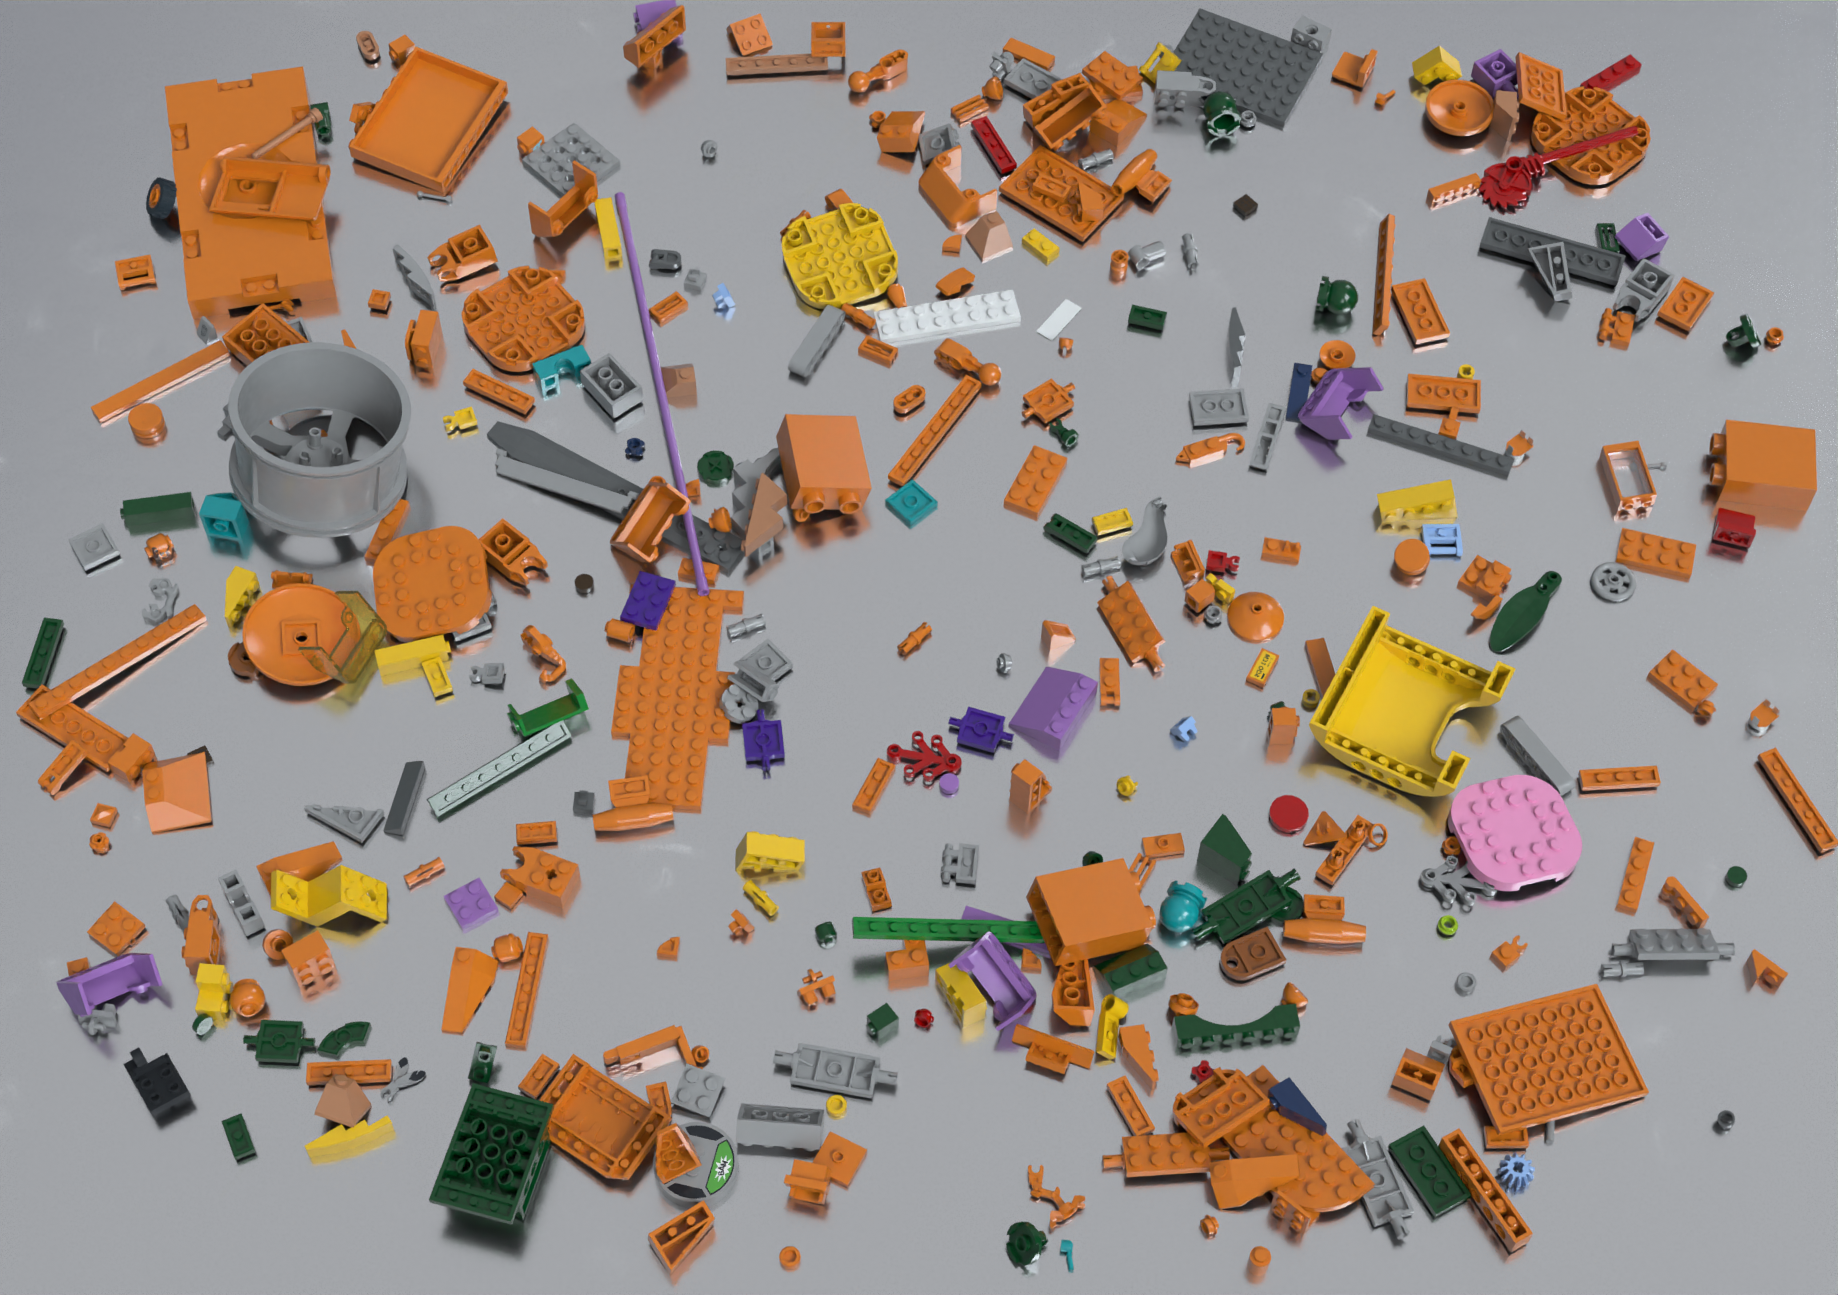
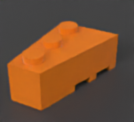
M1024 759L1020 764H1015L1011 770L1009 801L1028 814L1052 789V786L1049 785L1050 783L1046 780L1047 778L1041 770Z
M704 1200L648 1234L649 1243L669 1275L675 1271L714 1224L715 1217Z

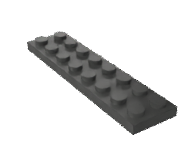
M1491 217L1488 219L1479 246L1533 262L1529 256L1528 248L1564 242L1569 273L1617 286L1626 257L1623 254Z

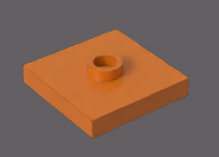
M830 1131L812 1163L827 1165L831 1170L830 1179L848 1188L867 1154V1149Z

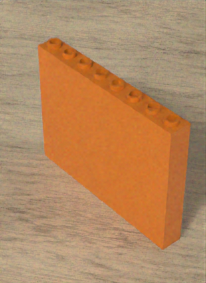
M415 47L408 54L406 62L400 66L396 77L392 78L390 86L384 90L381 99L375 103L371 114L367 115L363 126L359 127L355 138L349 142L348 148L351 157L444 193L507 96V82Z

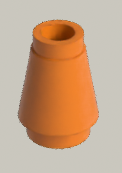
M898 283L887 288V295L895 307L898 309L907 307L904 288Z

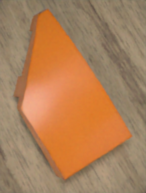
M1496 595L1487 607L1479 603L1471 613V616L1477 619H1489L1499 610L1503 598Z

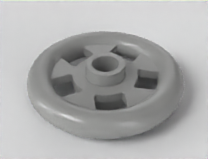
M1607 562L1595 568L1591 575V584L1594 591L1602 598L1610 601H1622L1634 593L1636 578L1628 567L1616 562ZM1609 570L1611 573L1604 575L1603 571ZM1620 571L1625 576L1621 577L1619 574H1617V572ZM1604 580L1605 586H1600L1599 581ZM1623 582L1629 584L1627 589L1622 588ZM1610 589H1611V590H1618V593H1617V594L1610 593Z

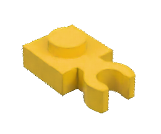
M472 406L454 411L455 416L453 417L449 415L443 417L444 424L450 423L445 425L446 431H451L456 426H459L461 430L478 425Z
M1212 573L1205 577L1206 582L1214 587L1215 595L1218 599L1225 601L1227 604L1233 601L1235 594L1233 587L1222 579L1218 580Z

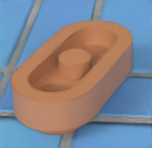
M369 31L359 32L356 40L364 58L369 60L376 59L380 55V51L373 34Z

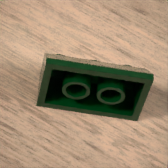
M1148 943L1093 966L1107 995L1113 994L1118 998L1166 979L1168 969L1159 951Z

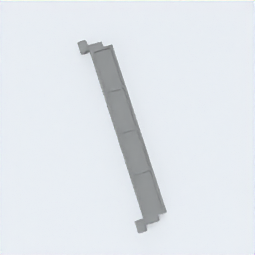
M499 448L496 450V455L499 456L495 463V466L498 467L496 470L497 474L620 514L623 508L628 509L632 500H636L640 495L639 493L629 491L628 496L507 458V451Z

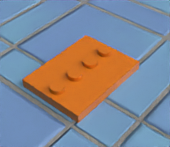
M1519 52L1515 56L1519 103L1564 120L1567 113L1563 71Z

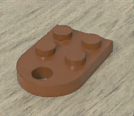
M1268 926L1228 943L1223 948L1220 957L1222 970L1226 975L1236 980H1248L1286 964L1287 961ZM1233 960L1237 963V966L1231 968L1226 962Z

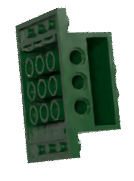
M473 1083L429 1197L430 1203L511 1225L515 1216L524 1220L551 1145L547 1126L554 1110V1105Z

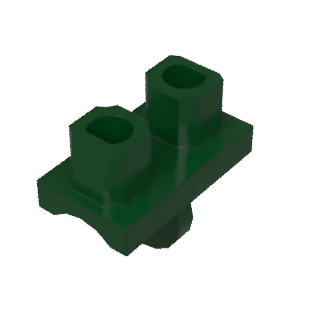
M476 1042L468 1079L484 1083L489 1082L497 1046Z

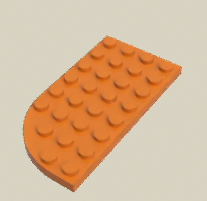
M1264 1065L1247 1076L1267 1098L1269 1089L1280 1083ZM1270 1105L1220 1137L1239 1159L1297 1154L1300 1176L1280 1187L1269 1190V1192L1274 1196L1277 1189H1279L1305 1211L1328 1212L1344 1208L1360 1199L1373 1189L1375 1185L1327 1132L1321 1136L1280 1115Z

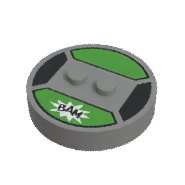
M691 1122L680 1125L679 1127L688 1135L693 1143L702 1165L663 1184L656 1173L655 1150L653 1169L656 1183L665 1197L677 1205L691 1208L704 1200L707 1206H711L726 1197L736 1183L739 1171L736 1147L731 1138L714 1125L703 1122Z

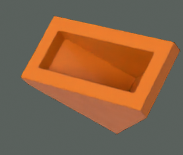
M1047 620L1042 622L1041 638L1049 651L1076 640L1067 624Z

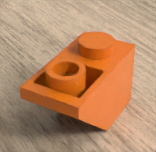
M1078 183V190H1075V201L1079 203L1077 204V214L1081 215V221L1103 220L1102 196L1083 183Z

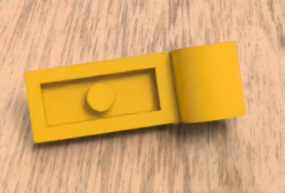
M1108 994L1102 1000L1096 1052L1109 1060L1116 1058L1119 1019L1124 1018L1129 1010L1128 1004L1113 994Z

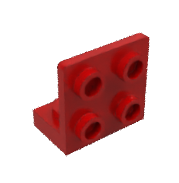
M1719 508L1713 539L1750 548L1756 535V529H1754L1756 517Z

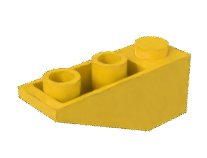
M238 566L234 567L226 580L225 619L228 627L231 628L239 620L243 608L249 604L253 592H256L259 587L256 573Z

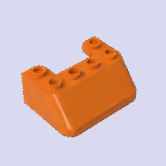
M1090 84L1083 92L1039 125L1037 124L1033 131L1050 151L1052 149L1056 151L1064 145L1063 141L1065 139L1071 140L1077 135L1076 131L1078 129L1084 130L1091 124L1090 120L1094 117L1097 120L1104 115L1107 106Z
M648 483L611 537L610 544L640 562H653L659 554L657 552L658 547L655 545L661 541L662 533L671 526L674 516L684 515L688 511L691 500L669 483Z

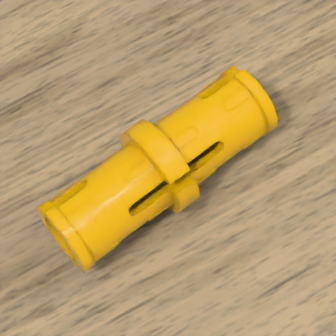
M752 880L745 883L743 890L754 899L753 902L756 905H760L770 916L778 911L779 906L768 897L766 891H762Z

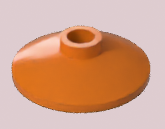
M1332 340L1326 342L1321 347L1319 357L1326 367L1337 369L1352 366L1356 354L1353 347L1341 340Z

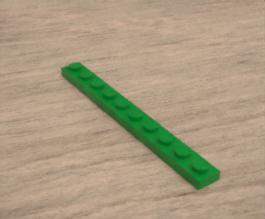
M885 917L852 918L853 939L974 942L986 932H991L999 942L1045 943L1036 921Z

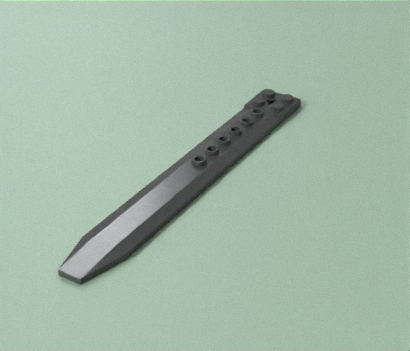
M497 421L487 433V437L499 448L507 451V455L513 460L628 496L629 491L640 494L643 488L535 431ZM632 500L628 509L623 508L621 514L614 511L611 512L624 518L636 500ZM683 515L674 516L671 526L662 533V539L690 553ZM692 515L701 559L707 563L717 564L719 569L729 573L745 552L741 551L742 539L729 532L724 533L715 528L711 529L709 523ZM725 547L727 551L719 552V548Z

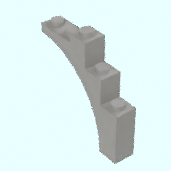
M778 447L773 448L762 458L756 459L753 464L747 459L744 462L738 463L733 468L734 480L740 486L732 492L733 504L739 510L731 516L732 528L743 540H746L745 526L750 523V520H748L749 510L753 509L754 506L752 505L753 493H757V489H755L756 479H760L761 473L769 477L781 465ZM773 537L754 552L760 556L774 547Z

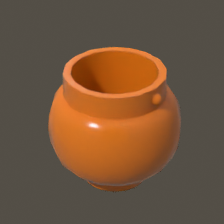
M242 979L233 986L230 1004L237 1014L250 1017L263 1009L266 998L263 989L256 980Z

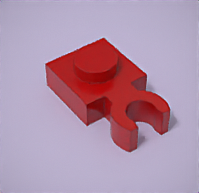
M1208 550L1206 570L1225 572V568H1228L1230 571L1238 572L1239 565H1234L1233 563H1239L1240 557L1232 556L1228 558L1226 552Z

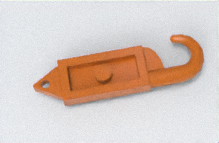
M1229 433L1183 446V450L1177 455L1176 461L1189 462L1191 465L1222 455L1227 450V441L1238 440L1240 442V446L1236 448L1239 451L1244 448L1245 439L1238 433Z

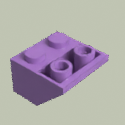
M1647 212L1631 220L1615 235V238L1633 259L1638 261L1662 251L1669 236Z

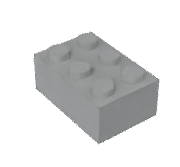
M610 353L580 370L582 385L613 418L643 401L642 387Z

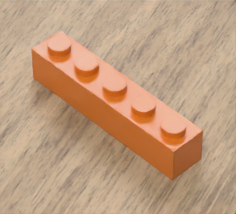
M1477 173L1428 189L1427 197L1431 203L1440 202L1470 190L1478 189L1481 179Z

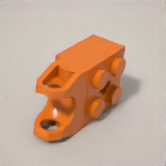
M480 225L449 238L448 242L440 245L427 257L431 266L443 265L437 272L440 282L458 280L498 261L494 248ZM435 256H441L437 261H432ZM450 271L447 276L442 277L444 272Z
M503 518L479 538L487 554L486 561L512 581L527 586L529 581L523 571L525 568L535 566L546 569L548 567L547 561L540 554L538 548L530 542V539Z
M514 846L512 849L513 855L524 864L518 869H502L500 872L501 878L522 892H525L526 895L563 909L580 877L578 864L533 847Z
M197 895L193 900L188 927L184 929L186 944L182 946L181 954L182 958L185 959L186 967L189 968L192 975H197L200 963L218 965L221 940L217 930L218 915L208 895ZM199 901H208L207 908H202L201 910L197 908Z

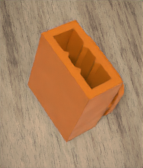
M420 310L417 323L412 319L409 322L405 336V348L408 360L414 359L415 366L422 368H433L442 337V328L437 311Z

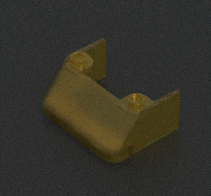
M336 591L335 595L345 606L341 613V621L346 627L345 632L330 655L322 647H299L298 650L317 671L345 684H354L375 654L374 650L378 649L385 638L387 626L359 591Z

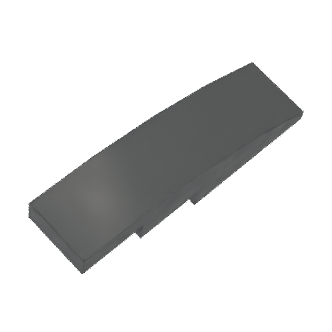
M1233 307L1231 311L1227 335L1228 361L1233 378L1240 377L1242 367L1240 362L1242 361L1244 351L1242 346H1244L1246 336L1236 307Z

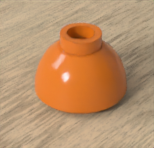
M998 77L990 78L985 86H982L984 97L988 96L993 100L1002 99L1003 88Z
M725 507L717 509L713 516L708 519L711 529L715 528L724 533L730 532L732 529L731 518Z
M1288 982L1283 989L1281 1003L1283 1005L1296 1004V1007L1300 1008L1308 1003V999L1293 983Z

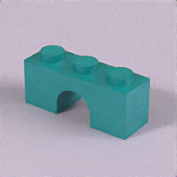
M583 345L572 347L567 351L556 353L546 359L538 360L532 364L533 373L541 389L545 390L559 384L558 372L567 369L572 371L575 377L581 376L580 370L590 365L591 359Z

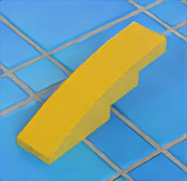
M388 1115L370 1126L363 1120L354 1127L345 1130L341 1124L304 1147L309 1157L334 1154L374 1141L393 1131L394 1128Z

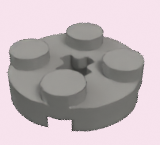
M731 685L725 690L719 701L720 709H723L725 712V717L732 722L740 724L752 720L759 708L758 699L737 685ZM735 701L742 703L743 706L737 707L738 704Z

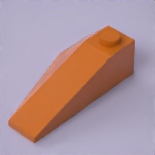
M332 841L275 857L256 867L271 898V872L280 870L309 882L329 871L342 859V856L336 844Z
M1088 959L1061 965L1052 991L1053 1011L1069 1025L1091 1026L1095 1008Z
M677 1123L656 1132V1173L663 1184L702 1165L693 1143Z
M1297 1154L1229 1159L1209 1163L1211 1184L1219 1209L1243 1206L1248 1201L1264 1195L1265 1192L1275 1187H1280L1300 1176Z

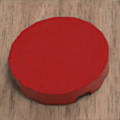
M1283 795L1276 798L1269 809L1272 825L1285 833L1301 830L1306 825L1309 817L1305 802L1293 795Z

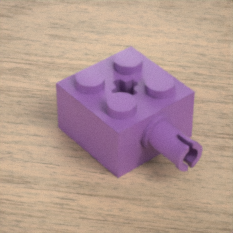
M1502 49L1474 62L1471 77L1491 97L1495 96L1496 90L1517 92V99L1519 98L1518 89L1515 87L1518 84L1516 64Z

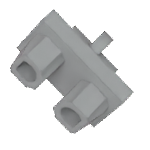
M996 52L992 54L993 62L989 67L993 71L992 76L998 77L1000 81L1011 72L1010 65L1014 62V56L1010 52H1004L1000 57Z
M104 1004L102 1011L96 1010L97 1005H95L90 1015L83 1017L78 1015L79 1024H83V1028H89L90 1035H95L97 1030H104L105 1027L116 1028L117 1025L114 1004Z

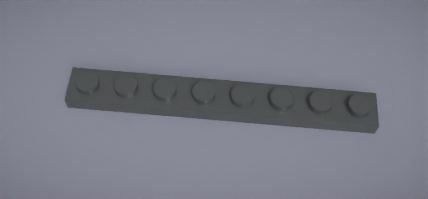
M1373 414L1367 431L1505 476H1509L1514 461L1512 457Z

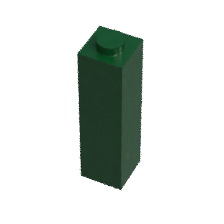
M191 492L123 500V508H120V515L122 520L125 519L127 526L195 518V502Z

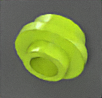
M1446 915L1439 919L1437 926L1441 933L1452 935L1458 929V922L1453 916ZM1448 924L1451 928H1447L1444 925Z

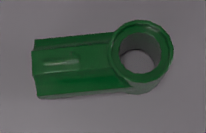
M328 102L311 104V110L317 108L323 116L321 121L315 123L317 134L322 136L328 135L331 132Z

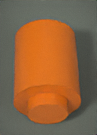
M612 618L610 621H607L604 631L607 632V637L630 643L635 632V624Z
M1257 1246L1251 1250L1247 1262V1268L1251 1274L1261 1276L1267 1272L1271 1261L1270 1251L1262 1246Z

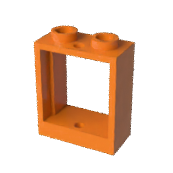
M811 22V57H845V22Z

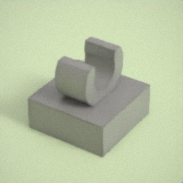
M694 267L692 270L689 269L684 281V287L701 291L707 278L706 273H702L700 269Z
M1439 1035L1436 1040H1433L1427 1055L1447 1063L1453 1049L1451 1047L1452 1040H1449L1447 1045L1440 1042L1442 1036Z

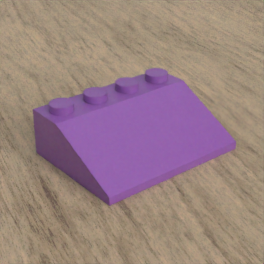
M1046 666L1009 722V726L1060 751L1097 694L1098 682L1081 673Z

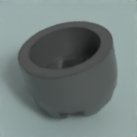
M1721 1111L1718 1114V1123L1722 1128L1729 1129L1735 1123V1116L1731 1111Z

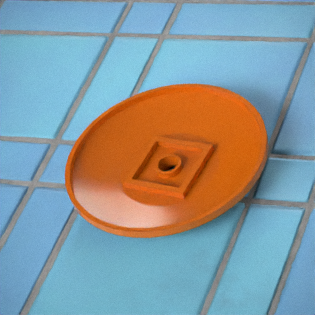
M298 583L278 587L260 597L246 615L242 638L248 658L261 673L280 683L308 686L323 683L336 677L351 664L360 644V625L354 610L340 595L322 586ZM298 636H305L307 640L299 642L296 638Z

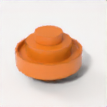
M274 929L265 935L262 947L267 956L280 960L284 959L281 950L294 944L288 932L282 929Z
M1185 993L1171 995L1168 1002L1169 1007L1176 1016L1196 1014L1199 1008V1004L1194 998Z

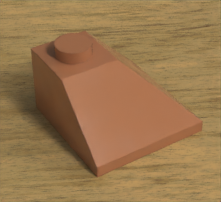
M997 211L982 216L965 234L966 239L982 261L1013 249L1006 224Z
M692 363L661 367L667 398L697 394L695 372Z
M335 1074L327 1082L314 1115L354 1127L371 1108V1103L354 1079L348 1078L345 1075Z

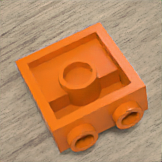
M1477 555L1459 579L1458 585L1490 603L1496 595L1499 596L1503 590L1501 587L1504 584L1507 585L1511 580V568L1496 560L1491 563Z

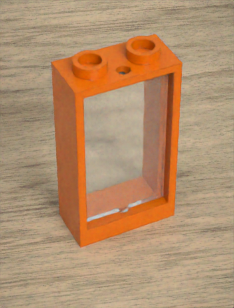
M1639 441L1602 446L1600 459L1617 510H1631L1637 507L1654 505L1657 493Z

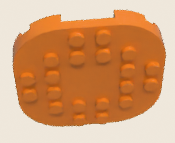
M1584 86L1565 92L1567 116L1564 120L1544 112L1537 114L1531 131V140L1535 149L1542 155L1636 126L1638 131L1636 136L1551 162L1567 176L1578 182L1589 185H1601L1615 180L1645 156L1651 140L1650 128L1640 115L1635 118L1612 100L1614 95L1597 87H1594L1593 90L1584 89Z
M520 266L509 270L508 276L481 292L478 288L474 290L464 301L462 311L463 326L468 337L492 364L512 372L532 370V364L538 360H543L556 353L568 350L580 340L585 329L584 311L578 299L576 301L558 282V278L554 273L542 267L534 269L529 266Z
M445 526L399 537L382 549L374 563L373 582L377 616L382 626L390 635L401 642L408 643L455 631L461 634L471 630L480 623V618L484 613L487 614L490 608L492 592L489 589L487 554L479 539L465 528Z

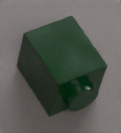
M888 1003L867 1015L866 1028L871 1035L875 1034L878 1039L899 1027V1017Z

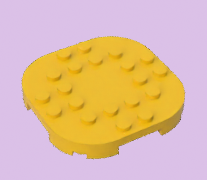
M846 203L839 205L837 210L810 219H806V216L794 221L782 238L783 259L795 289L804 302L815 308L825 309L828 304L836 308H842L846 302L851 305L878 296L887 291V288L893 285L898 274L897 252L892 246L882 218L872 208L861 207V204Z

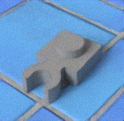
M503 663L484 664V668L472 666L471 670L476 674L469 675L471 682L482 680L483 684L502 683L505 666Z

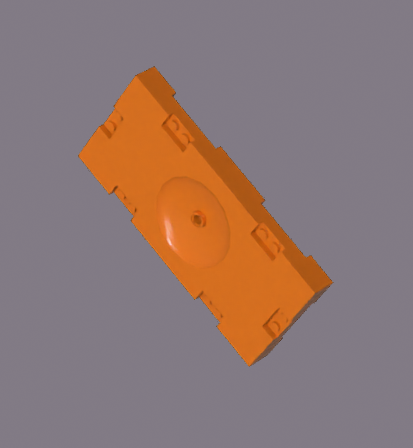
M303 66L251 74L252 79L218 83L217 79L165 86L172 142L174 178L177 188L179 225L184 254L183 262L187 300L193 319L201 318L202 316L210 317L229 314V309L278 302L286 298L289 300L300 298L302 303L337 297L324 201H322L315 221L214 213L209 211L223 170H220V161L225 156L253 159L252 154L305 119L307 114H309L311 108ZM312 123L258 159L318 164ZM232 179L223 201L269 205L272 201L277 182Z

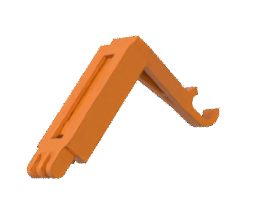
M672 1025L603 1053L605 1064L609 1065L619 1061L622 1066L678 1045L685 1064L697 1067L682 1026L675 1027V1025Z

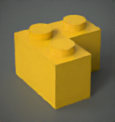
M1441 46L1434 48L1412 62L1414 78L1424 86L1438 77L1442 81L1457 80L1462 77L1459 61Z
M200 963L195 981L199 989L195 1011L198 1016L205 1013L214 1020H223L225 1013H228V997L233 990L230 974L227 973L224 965Z

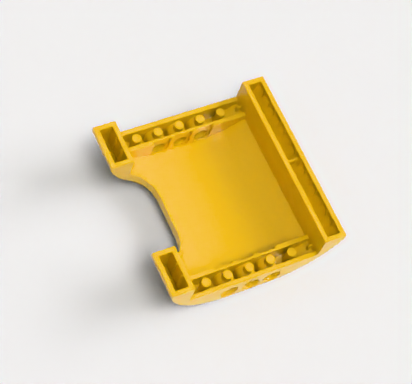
M1372 606L1315 711L1309 727L1317 741L1331 755L1361 773L1411 794L1430 797L1450 794L1455 791L1471 758L1453 750L1447 761L1436 755L1435 747L1448 721L1454 713L1461 709L1489 706L1499 702L1516 669L1497 661L1492 672L1387 626L1390 613Z

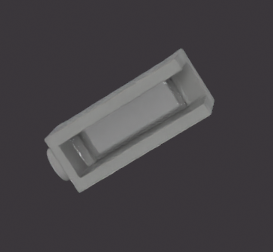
M746 660L734 662L733 665L739 668L737 674L728 675L727 679L761 702L772 701L776 697L779 683H776L749 665Z

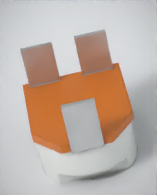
M1522 429L1518 435L1506 444L1505 453L1508 457L1514 458V461L1521 460L1525 453L1534 447V440L1530 436L1527 440L1525 438L1526 433Z
M1765 699L1764 702L1750 713L1748 720L1750 725L1759 732L1767 730L1769 725L1780 716L1778 715L1780 710L1776 706L1773 709L1769 707L1771 702L1768 699Z

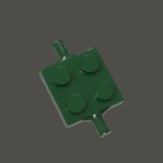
M261 1020L260 1030L257 1035H244L243 1044H256V1061L298 1063L302 1046L315 1047L316 1040L315 1038H303V1021Z

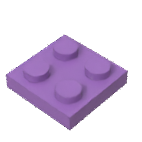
M480 878L443 896L462 930L499 912L498 907Z

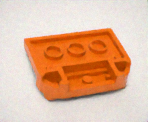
M1221 1067L1213 1070V1076L1183 1095L1180 1092L1175 1097L1173 1118L1176 1125H1181L1203 1149L1270 1104L1269 1099L1237 1068L1235 1071L1229 1069L1221 1070Z

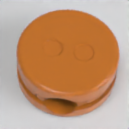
M152 403L139 404L128 415L131 430L139 438H153L159 435L165 427V420L161 409Z
M1406 539L1396 547L1394 559L1399 571L1409 576H1415L1426 570L1430 562V555L1427 546L1422 541Z

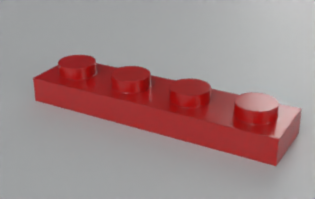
M1630 54L1582 82L1580 87L1584 86V89L1592 90L1594 87L1606 90L1640 70L1642 64Z
M985 116L971 121V127L1000 173L1016 169V161L988 117Z

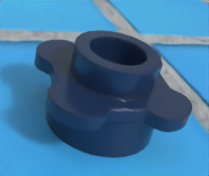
M638 438L629 439L625 453L627 455L641 456L645 442Z

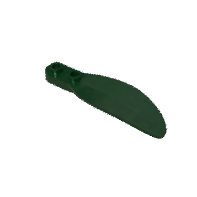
M1555 571L1546 572L1534 586L1519 591L1506 602L1500 610L1491 631L1490 647L1493 651L1502 652L1510 648L1537 625L1547 610L1550 597L1561 585L1562 577L1559 573Z

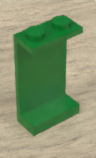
M571 678L565 681L569 692L568 695L521 715L517 713L512 704H509L507 706L510 712L507 713V716L516 731H520L525 737L589 710L584 693Z

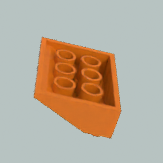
M264 303L222 336L226 348L247 366L260 356L278 348L299 343H310Z

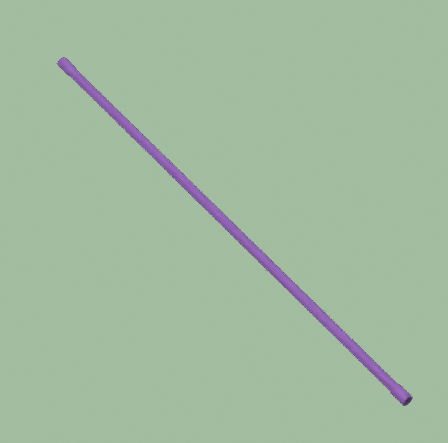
M618 192L614 197L620 216L676 487L679 492L688 498L628 217L626 198L623 192ZM689 504V509L683 515L693 562L698 595L706 596L709 594V587L703 569Z

